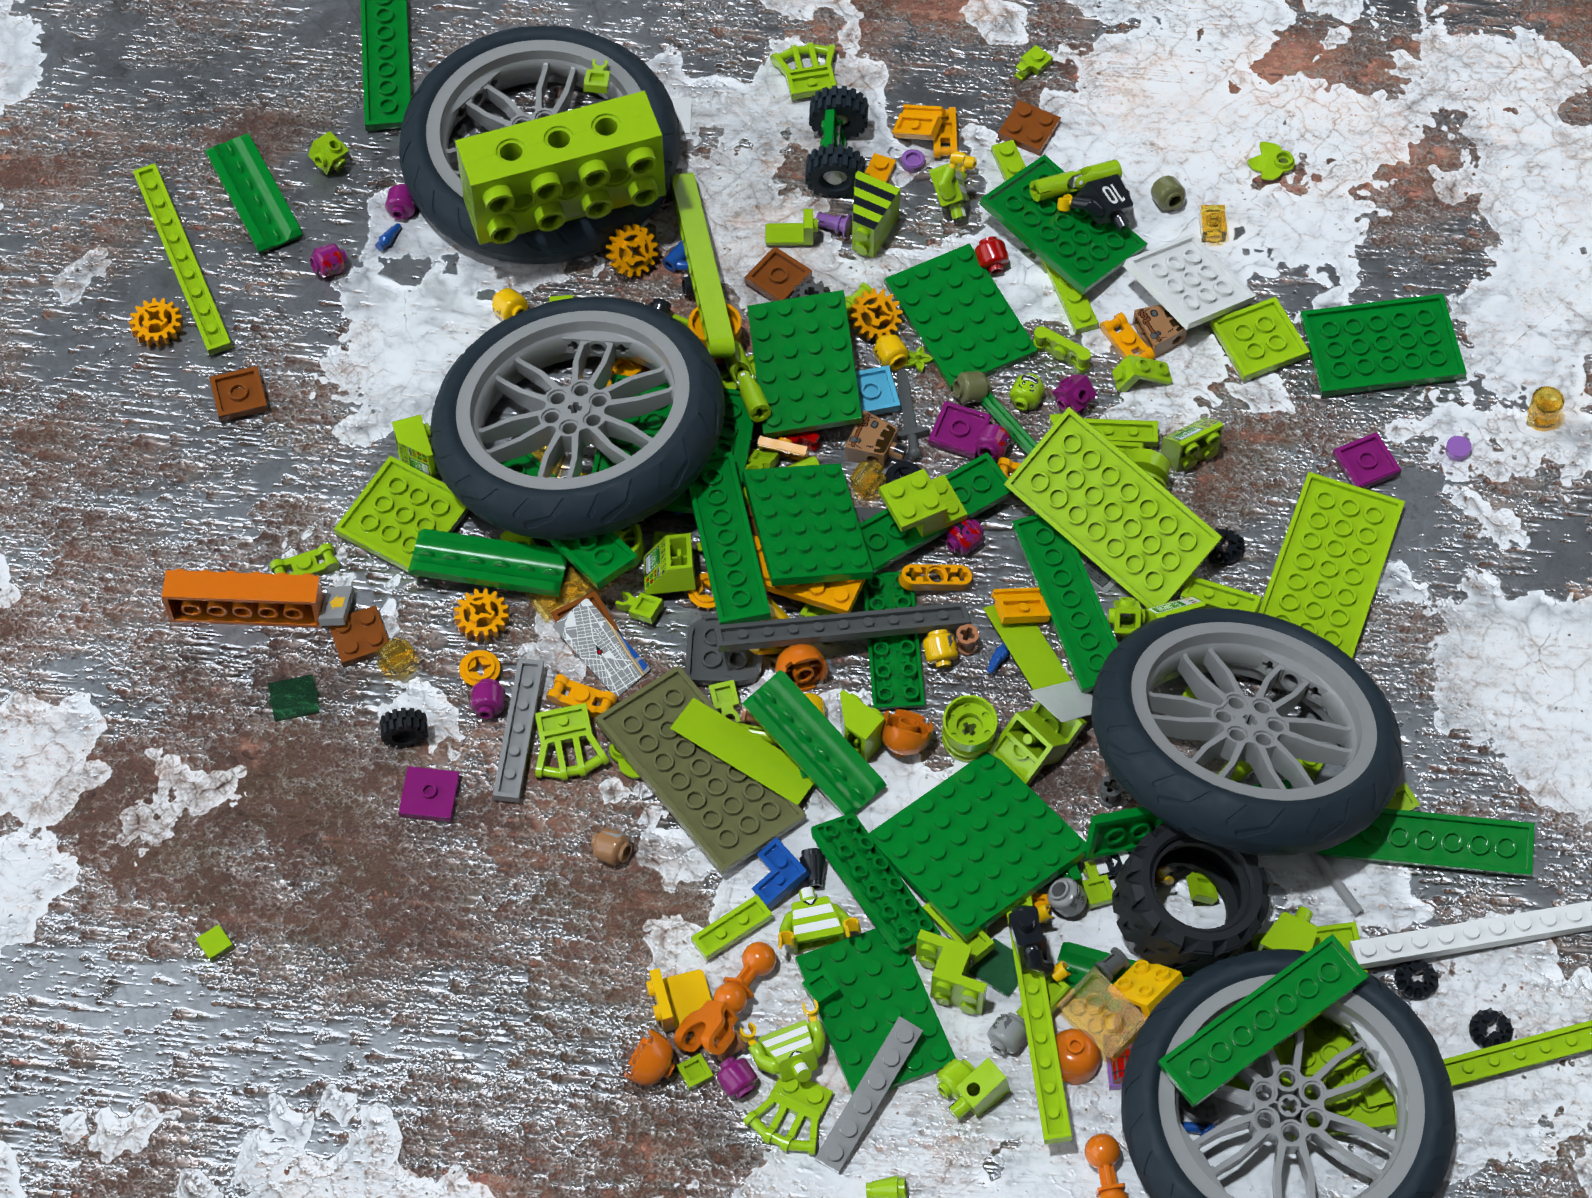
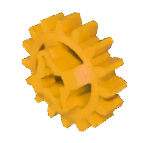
M632 224L631 227L630 225H624L623 231L616 229L617 236L609 237L612 245H606V248L611 250V253L607 254L606 258L613 259L610 266L617 268V273H624L628 277H632V274L641 276V270L648 272L647 265L655 264L652 256H658V253L653 251V248L658 246V243L651 242L654 235L647 233V228H640L636 224ZM627 246L631 247L637 255L633 254Z
M872 288L869 294L865 290L861 293V297L857 296L854 299L856 304H852L849 310L855 313L849 316V320H855L856 323L852 328L860 329L859 336L865 333L867 334V341H870L873 336H875L877 341L882 335L895 334L898 330L896 326L902 323V320L897 317L903 311L896 309L900 302H893L891 300L893 294L887 297L885 296V289H882L878 294L876 289ZM874 300V303L872 305H863L868 301ZM873 311L877 312V317H879L878 319L875 318V313H873ZM879 325H888L884 329L877 330Z
M152 298V303L149 304L144 300L142 308L135 306L136 313L130 314L131 321H129V326L133 337H137L138 343L141 344L146 341L147 347H150L152 343H156V346L160 347L161 342H165L168 345L170 344L169 338L177 339L176 332H182V315L179 307L175 308L174 302L171 301L167 304L165 298H162L160 302Z
M487 588L484 589L483 593H479L477 589H474V595L472 596L467 592L465 593V601L458 599V607L454 608V622L458 626L459 633L465 632L466 639L475 636V641L479 642L480 637H484L486 642H488L490 635L497 638L499 637L498 630H506L505 623L510 621L509 607L506 605L504 597L498 599L496 591L490 595ZM494 608L498 610V616H496ZM465 614L468 615L469 622L465 620Z

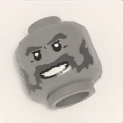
M1068 877L1060 878L1048 890L1047 898L1049 904L1060 915L1065 917H1073L1079 914L1087 903L1086 891L1074 879Z
M1012 1012L1000 1014L987 1032L988 1038L992 1042L990 1047L1002 1055L1005 1052L1016 1053L1027 1038L1024 1020Z

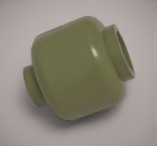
M1167 175L1157 179L1151 188L1152 198L1165 211L1178 209L1186 197L1185 188L1174 176Z
M981 371L961 372L957 379L953 381L954 396L964 404L983 402V399L991 391V382Z

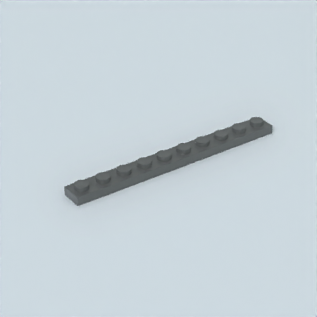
M965 602L714 625L713 632L718 652L926 633L940 629L957 630L962 625L971 624Z

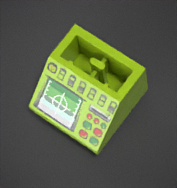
M421 414L393 421L392 426L400 461L437 479L436 472L439 470L435 464L431 449L429 424L423 423Z
M1204 417L1163 437L1161 452L1167 457L1176 473L1184 469H1191L1198 462L1204 459H1211L1217 455L1224 425L1221 421Z
M691 533L666 535L644 556L645 595L696 590L695 560Z

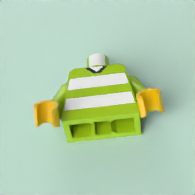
M959 151L951 155L950 163L929 170L940 205L943 208L950 209L953 220L966 216L963 206L964 203L969 202L964 183L967 177L966 170H975L977 165L975 157L967 156L966 153Z
M813 887L802 888L799 890L801 901L791 904V911L785 914L779 928L778 948L782 949V946L786 944L791 945L794 954L819 949L844 940V930L847 938L851 936L850 932L852 931L861 933L859 920L850 917L838 904L831 903L828 896L816 898Z
M815 999V1009L813 1011H807L805 1003L803 1002L802 1004L803 1013L809 1018V1023L805 1019L758 1037V1042L755 1039L756 1026L753 1023L749 1022L748 1024L749 1030L752 1032L750 1035L745 1034L740 1027L739 1038L741 1041L749 1044L748 1050L760 1070L772 1075L776 1074L781 1081H788L796 1077L799 1082H806L811 1078V1071L818 1068L817 1059L822 1056L826 1043L821 1020L817 1019L819 1005Z

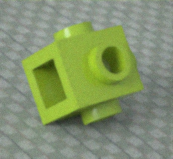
M329 131L313 141L308 156L317 167L321 168L326 174H329L333 170L339 171L344 167L347 162L345 159L349 149Z
M1121 597L1120 600H1114L1113 608H1109L1108 623L1113 625L1114 633L1128 636L1132 631L1139 628L1141 624H1145V609H1141L1140 602L1135 601V598ZM1121 613H1126L1130 615L1125 617L1122 616Z

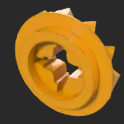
M702 573L695 577L696 590H688L690 602H693L698 609L702 607L709 611L715 607L713 597H709L708 594L703 595V586L711 591L708 573Z
M472 651L461 660L459 673L464 683H468L473 687L482 679L496 680L500 675V662L489 651ZM477 663H479L482 669H484L483 676H480L479 673L476 672Z

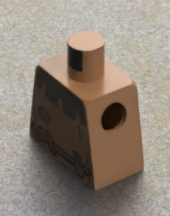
M1161 304L1134 310L1133 326L1144 343L1153 349L1156 358L1185 341L1187 330Z
M864 410L862 413L863 423L856 424L845 445V460L878 468L885 467L890 456L902 461L906 455L907 447L897 443L898 429Z

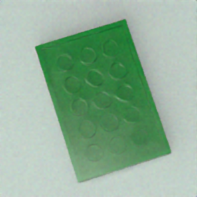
M1044 154L983 196L979 204L1083 295L1121 268L1126 259L1143 252L1148 243L1129 227L1123 231H1118L1113 222L1104 225L1097 224L1090 214L1084 210L1073 209L1072 207L1070 211L1058 210V198H1063L1064 195L1039 202L1034 201L1030 194L1031 181L1064 173L1059 166ZM1080 190L1068 194L1075 197Z
M970 243L884 278L886 288L890 294H893L894 301L900 302L898 305L899 309L903 311L904 317L927 354L933 358L932 362L950 391H953V381L957 379L961 372L981 371L987 377L1038 355V349L986 269H982L979 266L976 253Z
M844 290L748 305L756 379L771 408L770 416L762 421L764 437L771 438L863 423Z
M1443 293L1306 310L1300 313V320L1321 397L1466 378L1467 372Z
M841 463L743 470L742 479L772 586L872 579V565Z
M877 928L795 957V962L803 981L824 968L840 988L839 994L819 1006L818 1017L821 1020L851 1095H853L899 1016L923 1031L887 1091L936 1074L952 1059H956L908 949L899 952L893 951Z

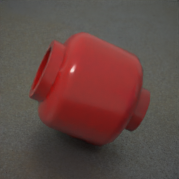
M995 236L980 240L979 245L975 248L979 266L989 271L990 274L1003 271V267L1009 262L1004 241L997 239Z

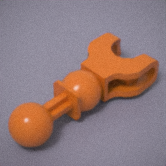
M754 942L748 945L742 954L744 968L736 978L725 977L723 979L724 984H721L716 989L713 1001L707 1000L700 1009L685 1017L674 1034V1041L679 1050L694 1052L703 1045L709 1054L721 1055L726 1051L735 1038L734 1025L738 1021L736 1015H739L745 1009L747 1000L754 997V994L748 987L756 976L761 977L769 974L776 965V953L769 944ZM692 1031L693 1034L690 1037L688 1043L686 1044V1036L689 1032ZM714 1039H717L716 1046L714 1045Z
M1105 1133L1093 1135L1087 1141L1084 1153L1088 1163L1098 1169L1101 1187L1097 1188L1096 1197L1129 1198L1127 1193L1124 1192L1125 1183H1117L1114 1168L1120 1157V1146L1117 1140Z

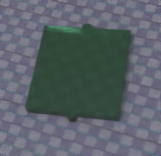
M313 674L268 683L271 698L268 702L272 706L275 722L320 713L317 700L319 692L315 689Z
M993 938L992 940L996 947L976 964L974 963L969 970V974L981 982L987 983L989 987L1009 998L1018 986L1013 950Z

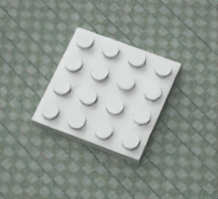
M1193 233L1128 258L1123 265L1186 330L1253 303L1256 297Z

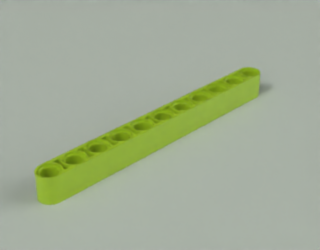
M694 172L674 174L670 191L707 349L712 358L735 356L733 332Z

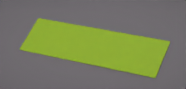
M994 605L983 608L1033 690L1071 681V678L1036 623L1001 624Z
M695 698L690 701L670 727L673 731L796 805H799L814 784L809 778L802 779L798 766L785 752Z

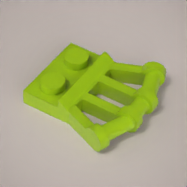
M808 42L804 46L797 47V44L791 45V48L779 54L774 53L770 55L772 64L776 68L778 67L786 77L791 100L812 97V95L815 96L816 91L822 92V88L828 87V89H832V86L836 85L832 70L836 45L829 44V46ZM808 54L812 67L803 68L800 56ZM816 54L827 55L825 65L818 64ZM792 57L796 69L791 70L785 63V60Z
M586 703L535 713L541 743L535 770L536 778L542 779L543 776L565 781L569 780L568 777L580 775V777H585L587 773L601 764L605 766L610 763L607 755L592 734ZM587 739L597 754L585 763L580 740ZM573 742L577 765L566 767L562 744ZM555 745L559 768L545 766L549 746Z
M795 1077L788 1081H781L778 1078L768 1099L757 1109L748 1113L743 1119V1123L747 1127L751 1126L763 1138V1142L780 1146V1150L786 1153L788 1151L808 1152V1155H815L817 1127L833 1097V1091L810 1080L799 1082ZM776 1106L779 1109L771 1125L767 1128L760 1118ZM789 1112L795 1115L796 1118L788 1134L783 1136L776 1132L786 1113ZM804 1120L811 1122L809 1141L794 1140Z

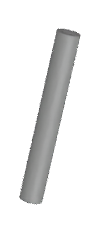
M1317 852L1309 853L1354 916L1361 915L1364 910L1325 857L1317 854Z

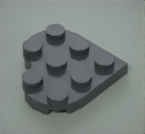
M716 613L704 614L702 619L690 625L687 633L685 673L695 685H712L734 680L735 686L754 684L757 681L763 667L762 655H756L749 649L718 652L713 632L714 625H719Z

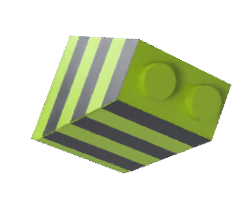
M857 171L853 201L852 250L860 255L874 258L899 219L900 188Z

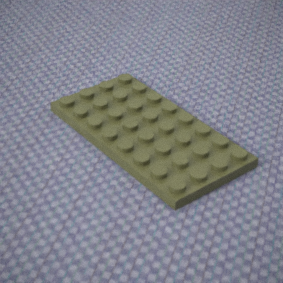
M677 665L595 717V723L720 874L723 875L767 846L776 837L779 838L806 820V814L798 805L670 729L693 698L718 712L684 670Z

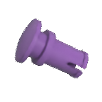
M822 212L817 213L818 227L834 230L838 234L842 232L844 238H848L852 231V214H848L845 218L841 214L834 216Z

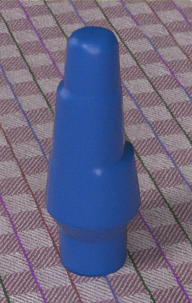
M396 223L384 232L375 244L376 248L383 251L385 247L390 246L395 235L401 229V225Z
M1004 642L996 648L989 662L987 673L993 674L999 664L1009 656V650Z

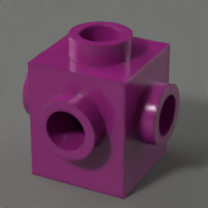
M1072 374L1070 377L1062 379L1058 384L1059 386L1052 391L1056 398V404L1063 412L1070 407L1076 413H1080L1097 396L1086 375Z

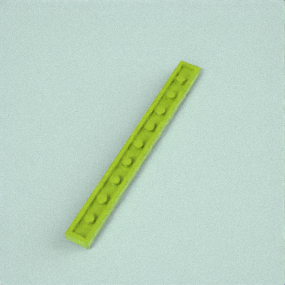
M1014 140L991 146V153L1004 181L1026 167ZM1041 259L1075 335L1098 329L1099 322L1086 294L1082 295Z
M156 164L133 170L136 182L209 356L232 348L228 334Z
M1031 896L1018 905L1033 906ZM1010 910L1009 912H1007L1008 925H1009V914L1012 913V910ZM1010 933L1044 1144L1072 1141L1045 975L1034 970L1022 973Z
M1592 1020L1445 1058L1443 1062L1448 1072L1451 1086L1592 1050ZM1382 1079L1361 1091L1367 1109L1395 1101L1394 1096Z

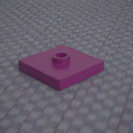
M944 401L929 436L928 444L975 459L977 455L975 440L981 429L985 425L990 424L991 415Z
M1378 432L1333 449V456L1350 483L1354 486L1366 489L1401 474V468Z
M408 766L398 812L399 817L451 822L460 772Z

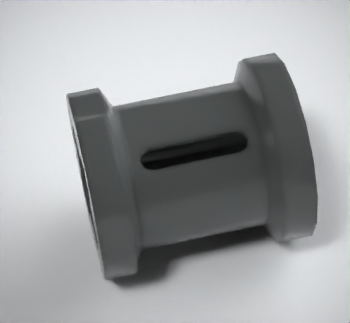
M1114 775L1105 776L1100 781L1098 799L1102 806L1112 808L1118 806L1121 802L1123 787Z
M1113 947L1110 951L1111 954L1101 962L1097 961L1094 964L1097 974L1107 983H1110L1113 980V976L1121 969H1127L1130 966L1126 955L1117 947Z

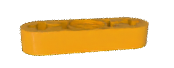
M909 564L903 567L898 581L904 589L911 591H962L968 587L972 580V573L964 565ZM929 574H938L941 577L942 581H932L929 577Z

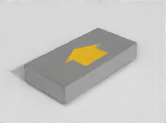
M353 586L328 587L318 619L320 626L346 624L355 593Z

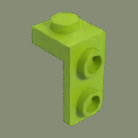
M803 209V223H767L765 225V244L767 246L813 245V233H818V218H813V209Z
M1129 354L1112 370L1117 391L1126 392L1139 379L1166 385L1172 383L1168 364L1158 360Z

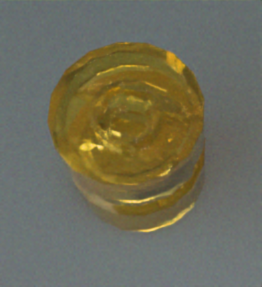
M1550 386L1540 387L1535 390L1526 413V420L1531 428L1545 432L1552 430L1557 425L1565 401L1563 394Z

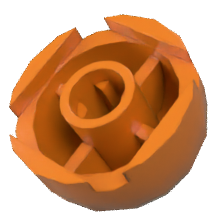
M810 644L788 646L778 656L775 664L776 673L779 670L785 672L802 692L815 688L814 683L819 679L823 681L829 671L824 656L816 647Z
M896 709L895 714H889V711L883 714L885 723L881 731L882 742L895 756L902 758L922 752L927 747L934 727L931 722L929 725L923 722L924 716L902 709Z
M1074 1028L1060 1031L1055 1035L1062 1081L1071 1083V1085H1080L1087 1083L1095 1077L1101 1062V1051L1097 1040L1090 1033Z
M653 1029L647 1031L650 1035L649 1039L643 1037L631 1056L628 1064L630 1066L633 1065L630 1073L624 1072V1078L639 1085L650 1086L658 1083L662 1077L667 1079L675 1067V1064L671 1062L673 1057L672 1045L668 1039Z

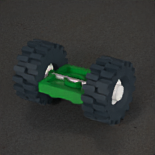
M837 85L832 86V89L824 87L822 92L818 90L815 92V96L812 95L809 125L812 126L814 132L818 131L817 135L821 137L824 135V139L820 140L819 151L813 149L811 154L807 156L805 183L810 191L814 189V194L819 195L821 193L824 198L832 196V199H837V196H841L842 199H845L848 194L851 197L854 196L855 175L857 171L865 173V158L860 156L858 150L853 152V148L850 146L846 149V140H850L851 136L854 138L858 137L859 133L863 134L868 125V100L866 97L863 98V93H856L854 88L847 90V86L837 88Z

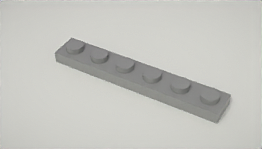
M518 658L493 790V800L520 802L544 671L543 660Z
M899 1016L817 1153L815 1160L839 1173L920 1037L922 1029Z

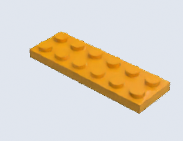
M752 535L766 591L839 614L851 612L866 579L772 586L759 537Z

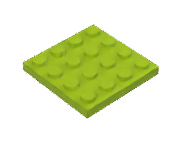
M390 455L335 526L334 532L345 540L408 572L418 532L422 529H431L453 533L469 509L462 505L445 483Z

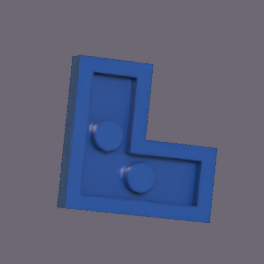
M776 837L756 854L771 872L751 889L769 909H772L804 881L810 873Z

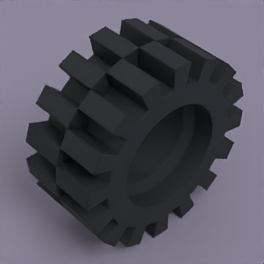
M401 708V711L393 709L392 713L386 712L385 716L382 715L380 720L381 741L386 746L390 744L392 748L398 746V749H403V746L412 748L413 744L418 746L420 742L424 743L428 739L426 714L422 713L419 709L415 711L414 708L409 710Z

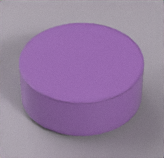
M907 150L902 154L901 166L909 173L920 172L925 166V156L919 150Z
M1453 436L1447 441L1445 452L1450 459L1463 461L1469 457L1472 446L1467 438Z

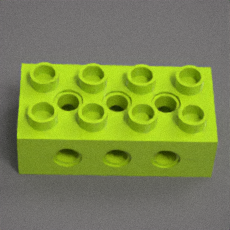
M645 91L455 140L463 199L479 245L489 242L505 244L511 242L522 233L537 229L553 231L560 228L567 221L586 216L591 219L602 218L609 214L612 209L630 204L647 206L655 202L658 197L666 195L662 133Z

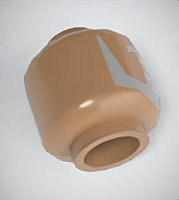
M610 827L595 833L591 841L595 858L613 866L626 862L632 852V843H630L629 836Z

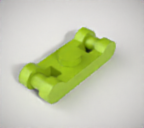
M1039 326L1034 330L1033 343L1038 352L1046 351L1056 359L1075 366V370L1080 374H1085L1089 371L1090 350L1046 327Z
M324 543L317 549L290 558L275 559L270 562L269 566L274 574L285 573V571L292 569L293 572L289 573V575L309 573L321 576L339 569L340 564L333 555L335 552L331 543ZM318 560H325L323 563H317Z

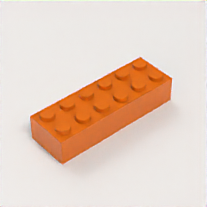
M185 569L166 570L162 600L170 622L322 628L318 619L325 597L319 576L309 573L289 575L283 572L264 574L257 571L238 573L236 571L212 572L210 570L187 571Z

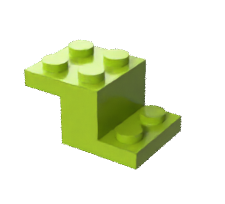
M921 469L882 485L878 490L901 532L916 527L923 538L964 521L968 516L945 474L931 480L926 470Z
M1037 701L1031 710L1015 713L988 752L1001 759L1025 784L1030 785L1044 765L1060 761L1087 722L1081 717L1061 722Z
M920 929L917 937L916 961L927 968L935 967L931 980L930 998H933L942 1005L951 1004L959 1007L968 1014L977 1013L982 1015L986 1002L987 983L967 977L971 965L972 946Z

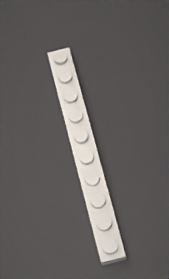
M1592 901L1350 941L1349 949L1356 962L1362 969L1591 931Z

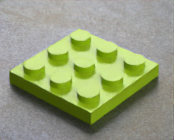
M1277 297L1213 319L1210 322L1211 329L1243 382L1309 357V349Z

